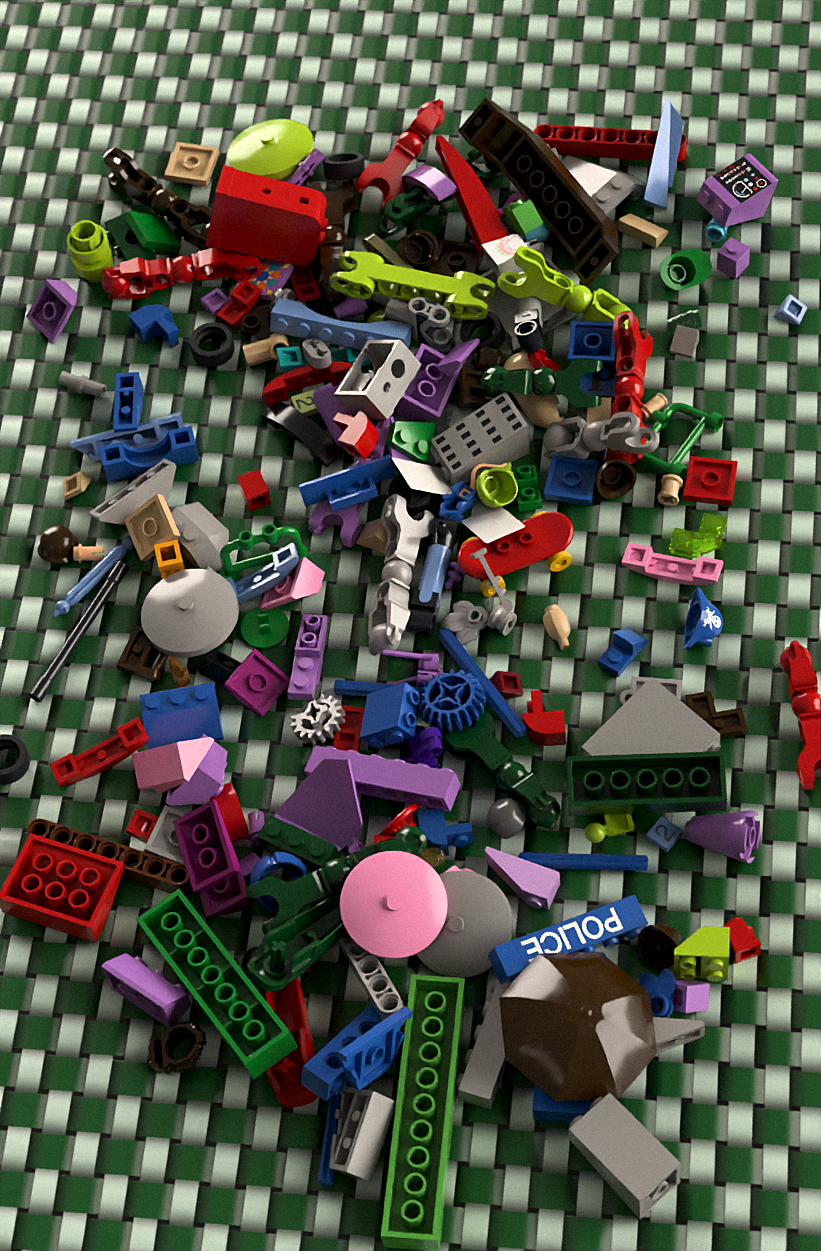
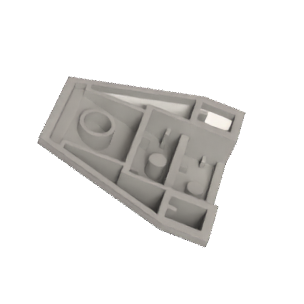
M569 155L561 160L606 215L626 197L635 202L645 193L647 184L632 174Z

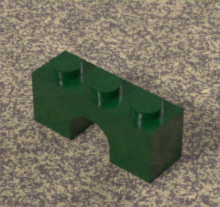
M128 212L104 222L109 245H114L113 250L118 260L122 258L124 262L138 257L144 261L157 259L152 249L144 248L141 244L133 245L139 242L125 219ZM140 276L133 277L135 281L141 279Z
M271 815L257 835L264 850L272 854L274 852L293 854L311 872L319 868L323 869L325 864L331 859L341 858L336 845Z

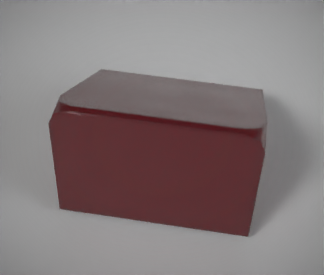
M496 671L489 679L504 699L521 697L523 695L519 673Z

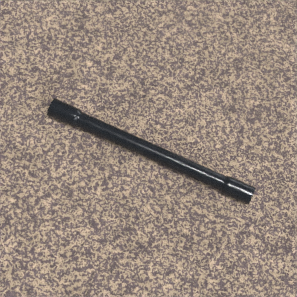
M116 562L91 604L43 676L39 678L29 693L30 698L39 703L43 701L69 657L114 589L128 572L129 567L124 562Z

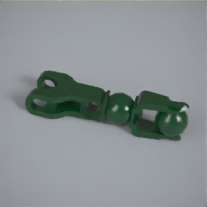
M483 710L484 713L479 714V721L472 720V724L475 727L469 732L459 733L453 729L452 733H450L447 728L441 732L442 744L455 759L462 761L471 760L477 763L497 782L501 790L510 793L511 799L517 801L526 809V815L534 824L549 830L556 828V821L559 819L561 812L559 803L556 798L546 793L532 772L528 773L522 764L514 761L513 756L496 739L494 721L489 713Z

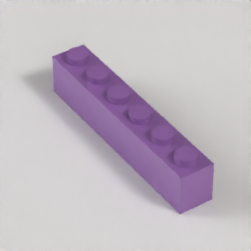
M315 745L304 770L308 777L323 759H350L357 793L410 804L416 802L420 806L451 811L460 788L455 772L447 768L436 769L422 763L415 765L406 763L401 759L389 760L375 754L368 756L354 750H338L332 746L322 747Z

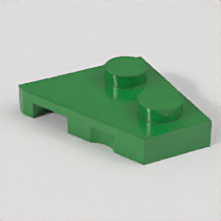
M393 422L389 426L386 445L416 463L427 464L435 424Z

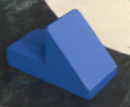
M628 628L612 633L613 643L598 660L600 667L618 678L648 643L647 639Z

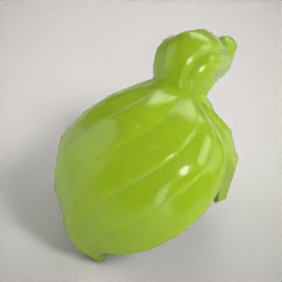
M510 462L504 467L484 470L476 480L477 495L486 506L500 508L515 499L518 485L513 476L514 473L510 471L512 468Z

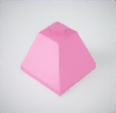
M300 558L296 566L283 580L265 591L260 610L266 611L318 593L322 588L325 572L307 558Z

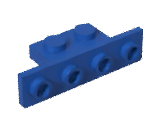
M386 455L300 484L299 490L305 507L328 500L332 511L343 510L351 505L367 502L372 498L378 497L375 483L396 477L390 455Z

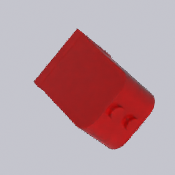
M223 165L216 190L206 246L227 249L298 266L308 265L315 258L317 246L323 245L328 219L324 218L327 207L326 197L315 189L236 170L233 167Z

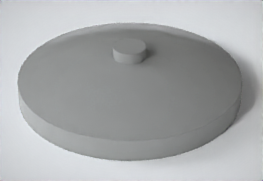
M186 569L165 577L151 589L142 606L141 624L148 640L159 651L175 657H194L213 650L228 638L238 620L239 604L232 586L221 575L206 569Z
M463 870L439 874L447 896L446 918L435 940L416 955L427 967L441 975L465 978L481 974L492 968L488 958L491 950L498 945L511 941L513 915L509 902L502 890L493 881L481 874Z

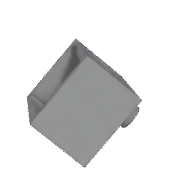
M368 340L334 395L354 416L360 410L369 419L388 420L393 414L397 403L404 396L410 382L415 378L421 363L401 340ZM369 359L374 367L373 373L361 372V365L364 360Z

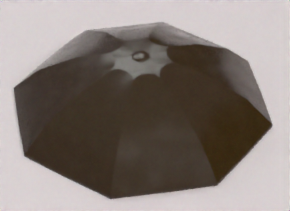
M601 952L538 954L499 997L505 1059L554 1101L596 1100L599 1097L604 1098L608 1093L618 1099L657 1054L649 992Z

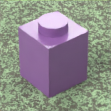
M730 237L717 252V270L737 279L749 265L750 247Z

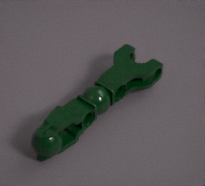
M474 148L468 152L465 161L473 169L484 187L504 174L494 162ZM483 156L485 166L491 171L485 173L479 170L473 162ZM422 187L410 193L400 194L386 204L384 208L385 214L380 217L377 229L383 236L391 237L404 230L417 218L433 209L434 205H440L441 201H451L455 198L454 193L440 201L429 197L431 200L425 199L423 196L429 197L427 190ZM390 220L395 225L393 228L388 229L384 227V222Z
M405 826L398 830L394 838L373 843L345 856V859H331L325 864L323 869H316L288 882L269 876L248 886L245 889V893L250 898L270 895L277 901L278 910L276 915L265 921L262 925L263 934L266 935L269 931L284 924L286 920L298 915L301 907L331 894L332 891H342L350 872L367 857L385 851H402L419 857L427 847V838L423 830L417 826Z

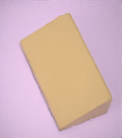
M631 213L618 220V231L655 248L660 245L668 234L667 230Z

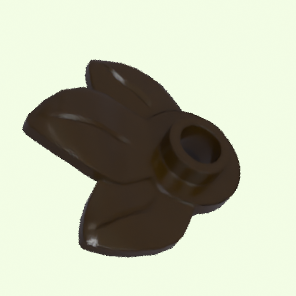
M270 305L258 306L253 310L252 314L244 316L241 322L243 333L254 335L259 341L268 339L275 333L270 332Z

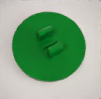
M257 607L248 612L241 623V634L244 641L251 647L262 650L280 645L288 636L290 629L286 614L276 607L266 611H262L260 607Z

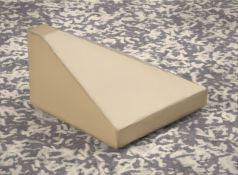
M79 471L64 479L63 499L68 500L84 492L91 482V477Z

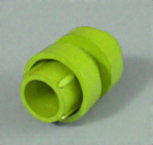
M89 220L76 223L67 236V246L74 270L79 276L89 281H100L104 276L102 270L113 267L114 263L107 233L103 227Z

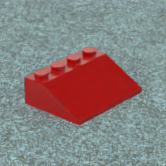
M30 833L0 890L2 913L96 943L107 922L125 864L121 861Z

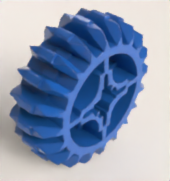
M451 669L448 674L441 671V675L438 677L432 675V681H425L424 687L420 688L419 692L421 695H419L420 703L418 704V710L423 721L431 727H438L440 732H443L446 728L450 733H452L454 728L462 731L464 725L471 727V721H479V714L484 713L483 710L486 705L484 688L478 678H474L471 672L465 675L462 669L458 673Z

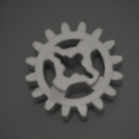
M322 694L319 699L316 700L314 697L313 701L309 703L303 701V707L295 709L297 715L291 716L293 720L291 727L298 740L301 739L304 744L310 741L312 745H315L317 740L325 743L326 737L334 738L333 732L341 731L339 724L345 723L343 716L346 714L338 700H334L331 695L326 699L324 694Z

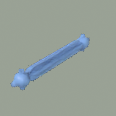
M131 536L124 537L122 544L115 546L65 595L64 600L56 603L53 613L54 617L68 613L70 606L76 605L106 576L116 562L121 561L125 557L127 550L134 549L135 546Z

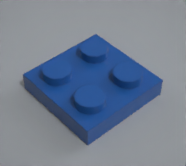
M553 455L545 485L544 499L591 506L596 487L595 472L600 461Z

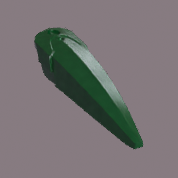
M341 892L286 920L284 924L269 931L264 936L256 955L248 964L249 978L258 987L269 992L281 990L302 975L311 964L325 954L347 933L340 915Z

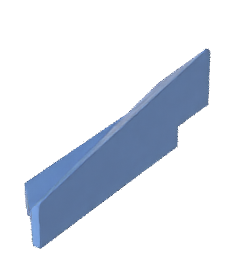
M665 98L644 195V204L646 206L667 209L668 189H672L684 129V121L671 104L669 98Z
M177 412L139 422L138 430L114 432V430H109L71 440L70 447L86 454L94 461L102 460L99 447L123 442L132 448L151 447L164 440L168 431L184 427L182 414Z

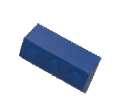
M214 682L140 695L143 724L149 736L147 740L148 749L181 741L200 739L203 734L213 738L214 741L224 740L218 695Z

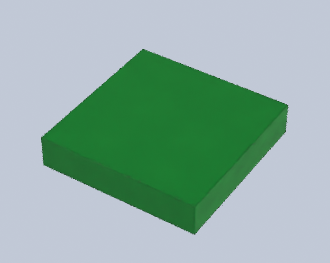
M128 211L125 219L142 247L174 253L179 252L182 246L164 217Z

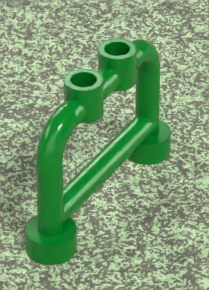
M673 403L667 406L663 412L658 410L653 412L650 418V423L653 424L651 429L657 434L667 426L671 415L676 412L684 413L699 420V422L668 463L648 453H643L641 460L668 474L677 475L683 480L687 472V466L680 462L705 429L714 433L720 430L724 416L716 412L709 415L687 404ZM651 437L646 438V443L650 441Z
M269 523L264 525L262 532L253 535L249 530L241 531L238 539L228 542L221 548L220 559L222 567L219 575L225 579L231 577L236 583L240 579L239 571L274 562L272 554L275 552L231 563L230 553L240 548L246 551L251 550L255 544L262 542L273 544L278 538L283 536L291 537L292 543L296 546L299 559L305 557L309 560V551L306 546L302 545L300 533L296 528L290 526L276 528L274 524Z

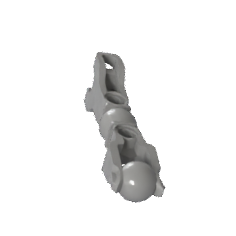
M393 494L385 501L381 515V522L388 537L385 549V566L382 570L383 582L379 585L374 607L369 613V652L372 656L378 653L382 654V650L395 651L400 644L401 635L410 616V610L408 609L410 586L408 585L412 580L411 568L415 565L414 562L417 558L420 540L431 534L434 515L427 510L416 514L412 519L406 511V499L398 494Z

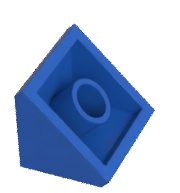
M571 321L568 361H573L576 358L599 359L603 363H615L617 349L613 337L614 322Z

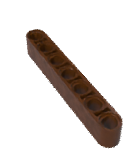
M34 819L27 826L28 836L30 833L38 835L44 832L41 837L57 842L68 840L64 844L82 850L90 847L89 852L105 857L114 855L111 859L124 862L125 864L121 875L122 878L170 894L180 889L185 896L192 890L187 868L183 864L45 819ZM131 863H137V865L133 867H128ZM161 870L160 873L152 875L154 871ZM178 878H185L182 882H175Z

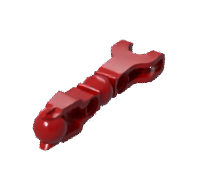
M211 248L199 251L196 254L191 253L192 258L180 255L171 262L169 258H166V260L144 261L140 257L121 262L115 267L102 270L104 275L102 286L108 294V299L146 298L150 296L151 292L165 289L170 285L175 286L174 281L180 284H187L195 277L197 281L200 279L212 280L228 277L235 281L250 280L260 276L263 267L261 261L256 256L222 248ZM251 266H254V267H255L254 269H250V270H249V269H246V268L251 267ZM129 277H141V280L130 283Z
M624 311L616 315L613 325V337L617 349L616 370L618 373L616 378L618 381L614 388L615 402L611 418L615 413L632 412L640 418L639 427H646L642 422V411L640 409L642 402L640 400L644 393L643 379L646 371V360L652 354L653 339L646 330L639 331L638 319L633 312ZM629 319L628 329H623L624 321ZM646 438L641 439V444H646ZM608 447L605 460L622 459L632 464L637 458L641 459L643 453L634 454L621 450L612 451Z

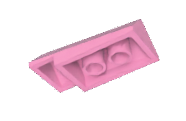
M207 737L181 741L133 753L132 758L139 790L143 792L153 788L160 794L188 782L211 747L214 739Z

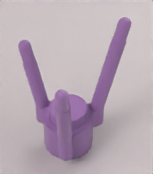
M382 650L383 655L418 660L420 671L439 672L438 653L418 654ZM416 676L406 678L390 684L397 685L406 682L407 684L416 682Z

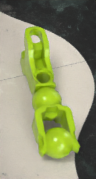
M526 246L518 247L514 253L515 264L524 272L517 273L506 270L497 280L499 288L513 297L527 298L535 296L551 304L559 305L561 308L565 304L570 312L576 314L583 313L582 318H584V321L614 322L616 315L619 313L631 311L630 308L603 289L594 290L591 293L590 289L586 286L574 285L573 280L547 267L545 259L540 252ZM629 319L624 321L623 329H628Z

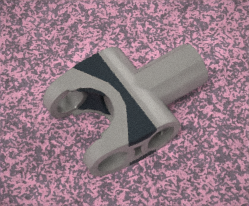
M422 297L413 298L409 304L394 298L390 299L387 303L384 313L385 317L397 322L412 324L411 337L415 341L440 349L447 347L451 343V333L444 327L450 321V313L444 306ZM436 314H444L446 317L443 320H436L434 316ZM441 335L447 337L445 341L435 340L436 337Z

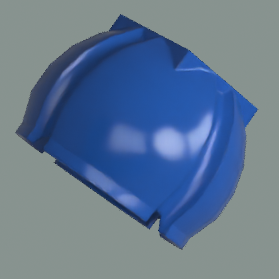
M274 852L273 856L268 857L265 855L257 861L250 875V885L264 879V874L286 866L291 880L305 875L307 869L304 863L295 855L286 852ZM264 895L255 898L264 908L277 912L278 905L274 897Z

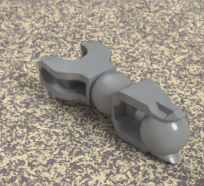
M632 412L615 413L611 419L604 420L603 422L595 421L590 424L579 416L563 419L561 422H552L550 424L551 427L547 429L543 436V444L546 448L544 456L548 459H552L553 455L586 459L592 450L599 452L608 447L612 451L621 450L634 454L650 453L659 444V435L651 428L639 427L640 418ZM571 432H579V437L575 438L573 442ZM651 437L648 443L641 444L642 438Z

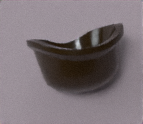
M607 459L599 464L595 472L597 490L603 497L608 499L619 498L627 494L636 483L637 477L634 468L622 459Z
M61 525L50 526L41 535L37 550L38 555L49 563H69L74 560V546H79V542L68 528Z
M668 924L647 925L638 936L637 949L639 956L645 964L652 968H669L674 965V949L682 944V938L680 933Z

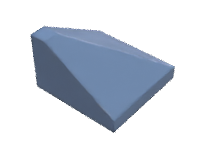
M789 294L773 317L799 325L808 307Z

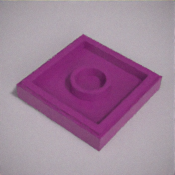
M254 648L222 687L261 718L286 689L291 678Z

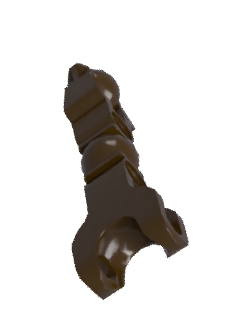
M112 148L104 154L105 167L112 172L108 176V184L113 191L120 196H130L141 204L149 206L157 215L166 216L169 222L172 221L173 225L182 232L183 239L188 243L204 250L212 248L206 246L212 211L205 205L196 206L176 196L172 190L163 189L162 184H157L153 177L141 170L132 157L122 150ZM113 157L119 158L121 162L117 164L110 159ZM206 224L201 229L200 234L192 228L195 225Z
M353 179L343 180L341 187L335 191L324 190L321 187V181L310 182V188L320 191L327 200L324 218L328 219L323 245H320L323 280L320 282L319 292L322 300L327 302L331 309L340 304L346 294L338 292L331 287V276L336 272H345L339 266V257L342 252H345L344 248L347 242L345 216L356 205ZM337 280L339 284L346 285L345 281Z

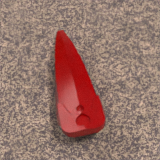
M296 978L279 991H266V1002L290 1031L298 1048L266 1070L269 1082L275 1090L276 1098L283 1106L289 1108L310 1104L318 1098L315 1093L301 1084L303 1066L316 1055V1051L314 1049L303 992L299 979Z

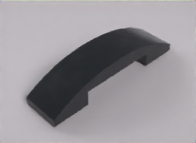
M276 401L260 415L264 421L276 430L281 428L309 449L310 455L326 468L343 454V450L337 446L336 442L321 427L288 404Z

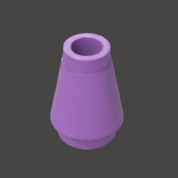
M350 296L333 309L338 320L364 314V311L368 310V306L364 299Z

